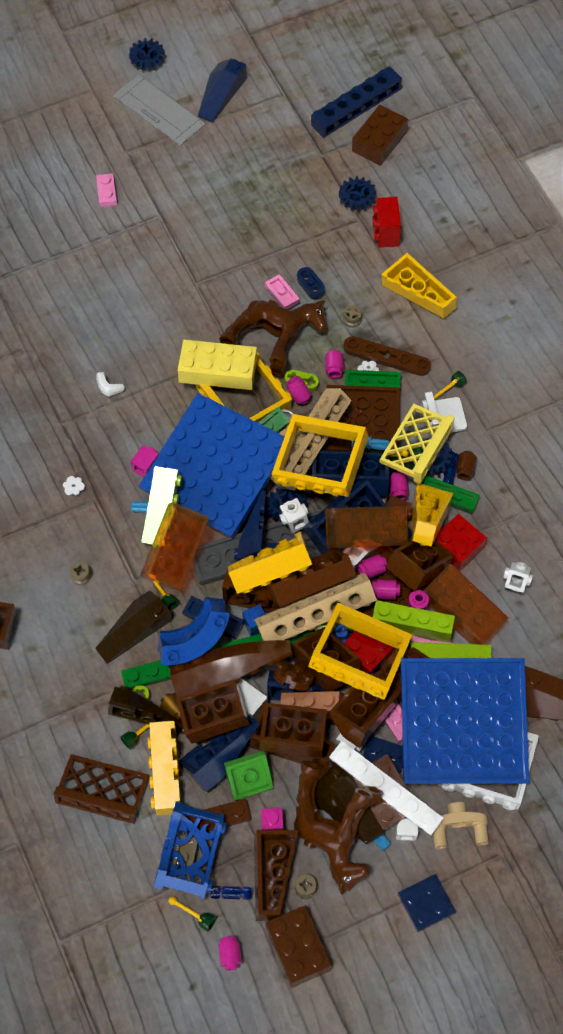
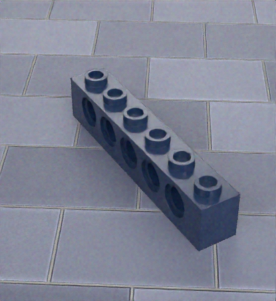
M390 66L380 70L376 75L367 78L360 85L353 87L352 90L340 95L339 98L327 103L326 106L311 114V126L325 138L400 91L402 77Z

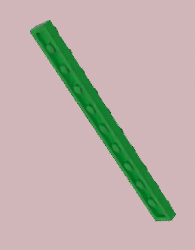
M315 629L306 630L294 638H287L285 640H290L292 647L293 642L315 632ZM260 634L215 645L208 651L225 646L263 641ZM161 660L121 670L124 685L132 690L139 685L149 686L171 680L170 666L162 665Z

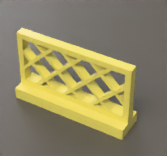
M413 403L381 456L379 463L414 478V482L421 484L451 433L455 417L449 414L447 417H444ZM414 411H417L423 415V418L414 420L412 415ZM434 419L440 421V424L431 427L429 423L430 420ZM426 422L428 428L418 430L416 424ZM413 425L415 432L406 434L404 428ZM430 432L432 438L423 441L421 435ZM417 436L419 442L410 445L408 438ZM405 439L407 446L397 448L396 441ZM422 447L423 453L414 455L412 449ZM409 450L411 457L402 459L399 452ZM395 453L398 457V460L395 461L386 459L388 455ZM413 461L415 467L413 470L408 469L404 466V463Z

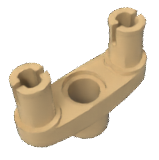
M454 802L447 805L448 814L441 815L444 819L433 832L435 849L447 848L445 829L472 826L475 831L476 845L483 846L489 844L486 827L488 825L487 815L466 812L464 802Z

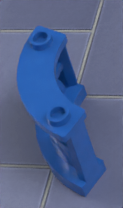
M205 597L200 612L189 625L175 630L160 631L157 650L160 653L162 665H177L189 662L200 657L215 645L222 636L230 616L229 612H225L224 609L225 599Z
M175 801L166 836L169 840L165 839L153 888L162 890L164 886L199 895V899L204 900L205 893H210L213 880H209L218 839L220 834L224 835L227 823L223 822L224 814L219 815L183 805L184 803ZM182 814L196 817L197 819L195 823H192ZM201 819L215 822L212 833L206 832L208 824L202 826L199 831L197 826ZM187 830L190 832L185 839L178 837V833L181 831L184 835ZM193 836L203 856L192 865L185 867L183 857L177 851L172 850L173 846L185 845ZM212 840L211 848L209 851L206 841ZM177 859L180 863V869H177L178 864L172 865L171 860ZM206 864L204 873L200 868ZM189 874L191 881L185 880V875ZM195 876L200 877L201 884L194 882Z

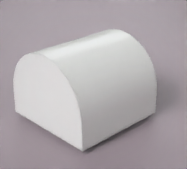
M409 819L401 820L397 825L396 839L417 840L418 826Z

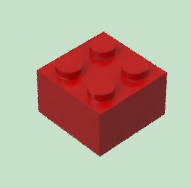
M398 197L376 198V205H373L372 225L375 227L374 241L378 242V248L399 247L401 220Z
M458 513L439 531L435 540L455 555L450 565L460 572L485 548L487 537Z
M357 631L344 642L359 657L360 670L367 674H374L379 671L396 653V648Z

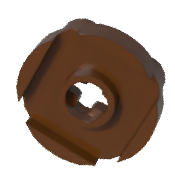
M278 661L273 673V677L278 683L283 685L286 682L290 684L289 688L300 691L308 690L312 686L315 677L306 670V665L300 662L290 664Z

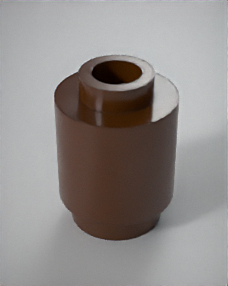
M464 451L458 455L455 472L457 473L456 476L461 480H470L474 475L477 457L473 452Z

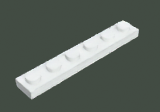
M343 741L339 743L329 756V759L363 785L374 786L382 790L384 793L382 799L430 836L444 819Z

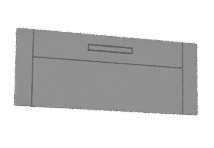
M137 75L113 95L179 145L205 125L203 121L140 75Z

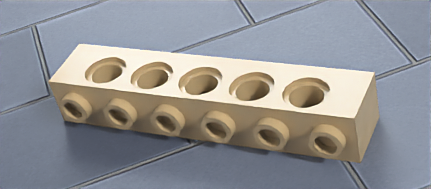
M326 388L308 417L338 422L352 400L341 388ZM298 431L284 471L305 475L329 436ZM275 483L280 489H296L294 486H282V484Z
M362 573L254 620L263 641L285 640L287 638H294L299 633L313 630L318 625L328 622L336 605H331L336 601L355 610L360 607L369 606L377 599L370 580L365 573ZM356 593L355 597L350 598L352 594ZM320 609L319 612L313 614L315 610ZM301 617L299 621H294L296 618ZM279 625H283L282 628L276 629Z

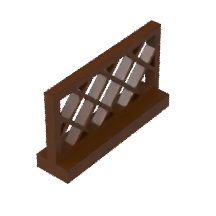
M71 754L59 786H56L54 791L55 803L134 824L149 775ZM73 762L83 764L84 769L74 773L71 767ZM101 768L104 774L94 778L90 770ZM87 772L91 780L80 784L77 777ZM119 773L124 779L113 783L110 775ZM107 778L110 785L100 790L96 782ZM134 778L142 779V784L133 789L129 781ZM71 779H74L78 785L72 789L64 788L65 783ZM126 783L130 791L120 795L116 787ZM94 784L97 792L91 795L85 793L83 788ZM113 789L117 797L111 800L105 799L103 793ZM133 794L136 799L134 806L125 804L123 799Z

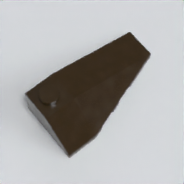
M149 590L131 603L95 648L106 664L110 663L171 622V611L159 596Z
M115 686L109 701L108 715L147 725L153 722L174 721L176 732L185 734L180 720L135 691H131V688Z
M333 762L328 774L318 782L316 803L321 811L324 810L333 820L341 822L353 792L358 787L350 774ZM369 807L364 811L356 833V837L365 844L384 834Z

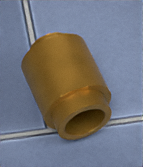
M167 693L162 697L160 707L182 722L176 694Z

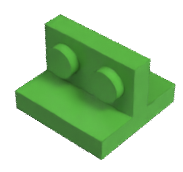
M264 751L224 763L225 775L234 801L274 788Z

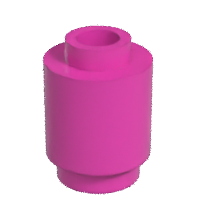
M331 350L325 355V372L329 378H340L344 372L343 354L338 350Z
M295 376L287 381V390L295 403L305 404L310 400L312 393L302 378Z
M394 472L389 476L390 496L402 500L408 498L409 488L406 474Z
M377 554L361 561V564L357 565L359 574L365 573L368 579H371L386 572L385 566L387 561L384 556L381 557Z
M377 579V581H372V588L377 599L396 600V596H400V584H396V580Z
M421 590L413 591L409 596L408 607L427 610L428 595Z
M235 936L221 938L218 945L220 966L225 967L227 971L238 969V965L242 964L240 942L237 941Z

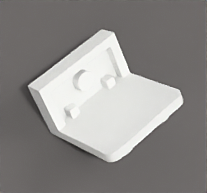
M432 392L425 393L424 400L421 401L423 408L447 417L448 414L455 417L451 433L467 429L460 398L454 397L434 401ZM434 419L430 420L429 423L431 427L438 426L440 421Z

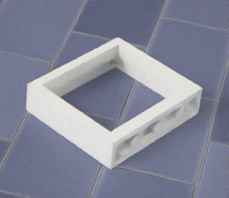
M528 732L530 771L539 735ZM438 784V786H441L443 790L448 792H461L463 796L468 798H480L487 804H500L507 810H519L526 784L518 785L515 798L470 784Z

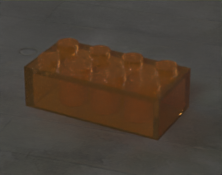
M174 502L168 503L140 576L174 590H181L209 517Z
M407 506L325 509L327 548L398 546L408 542Z
M451 563L424 589V592L429 597L428 605L438 613L455 616L453 628L470 644L484 645L509 618Z

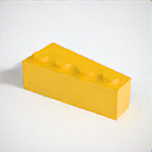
M408 253L381 274L382 286L443 319L457 308V297Z
M416 484L412 501L413 541L423 546H432L449 513L453 493L424 484Z
M301 531L294 534L295 538L287 541V539L279 541V544L273 549L268 547L262 549L255 558L253 555H250L229 565L228 573L237 594L241 592L248 593L256 586H265L274 579H283L292 572L308 569L312 565V561Z
M175 722L149 723L150 737H148V749H151L152 755L149 756V769L153 770V776H150V789H154V796H151V809H155L156 815L172 814L175 801L181 802Z

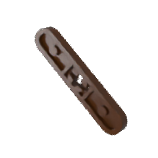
M354 336L348 337L344 341L343 348L348 355L374 361L378 364L418 376H425L430 372L431 362L426 357ZM386 354H390L388 359L384 358Z

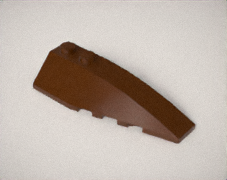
M272 640L236 644L207 651L200 657L186 663L169 665L170 677L176 697L179 698L235 679L238 683L241 681L240 677L248 673L253 675L259 672L263 665L271 666L292 655L290 640Z
M414 647L406 651L403 658H430ZM394 661L390 664H385L379 671L370 675L386 681ZM400 665L385 700L351 687L330 710V715L342 737L360 748L401 699Z
M525 666L527 716L538 719L539 717L549 718L554 721L563 720V680Z

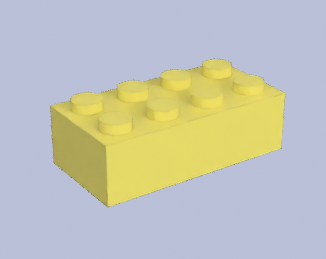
M183 340L177 370L179 383L252 390L257 364V347Z

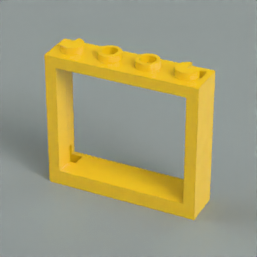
M257 352L256 369L280 399L277 403L249 418L258 423L277 407L281 410H291L292 396L288 391H284L280 380L274 378L270 367L264 365L260 354ZM196 384V388L201 395L224 406L210 386Z
M292 414L272 471L275 483L282 484V486H294L299 490L309 489L319 494L329 493L335 497H338V495L349 497L369 437L366 427ZM297 431L355 441L342 482L284 471Z
M337 603L312 654L308 667L385 700L412 634ZM335 623L345 625L350 629L399 649L386 681L321 654Z

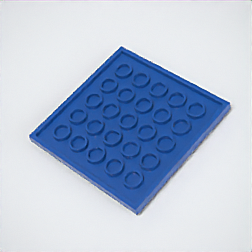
M197 393L138 487L150 494L155 466L180 471L182 483L180 487H177L176 494H179L177 506L174 505V508L233 539L256 503L261 491L264 490L272 477V471L285 436Z
M401 658L404 784L530 783L524 658Z

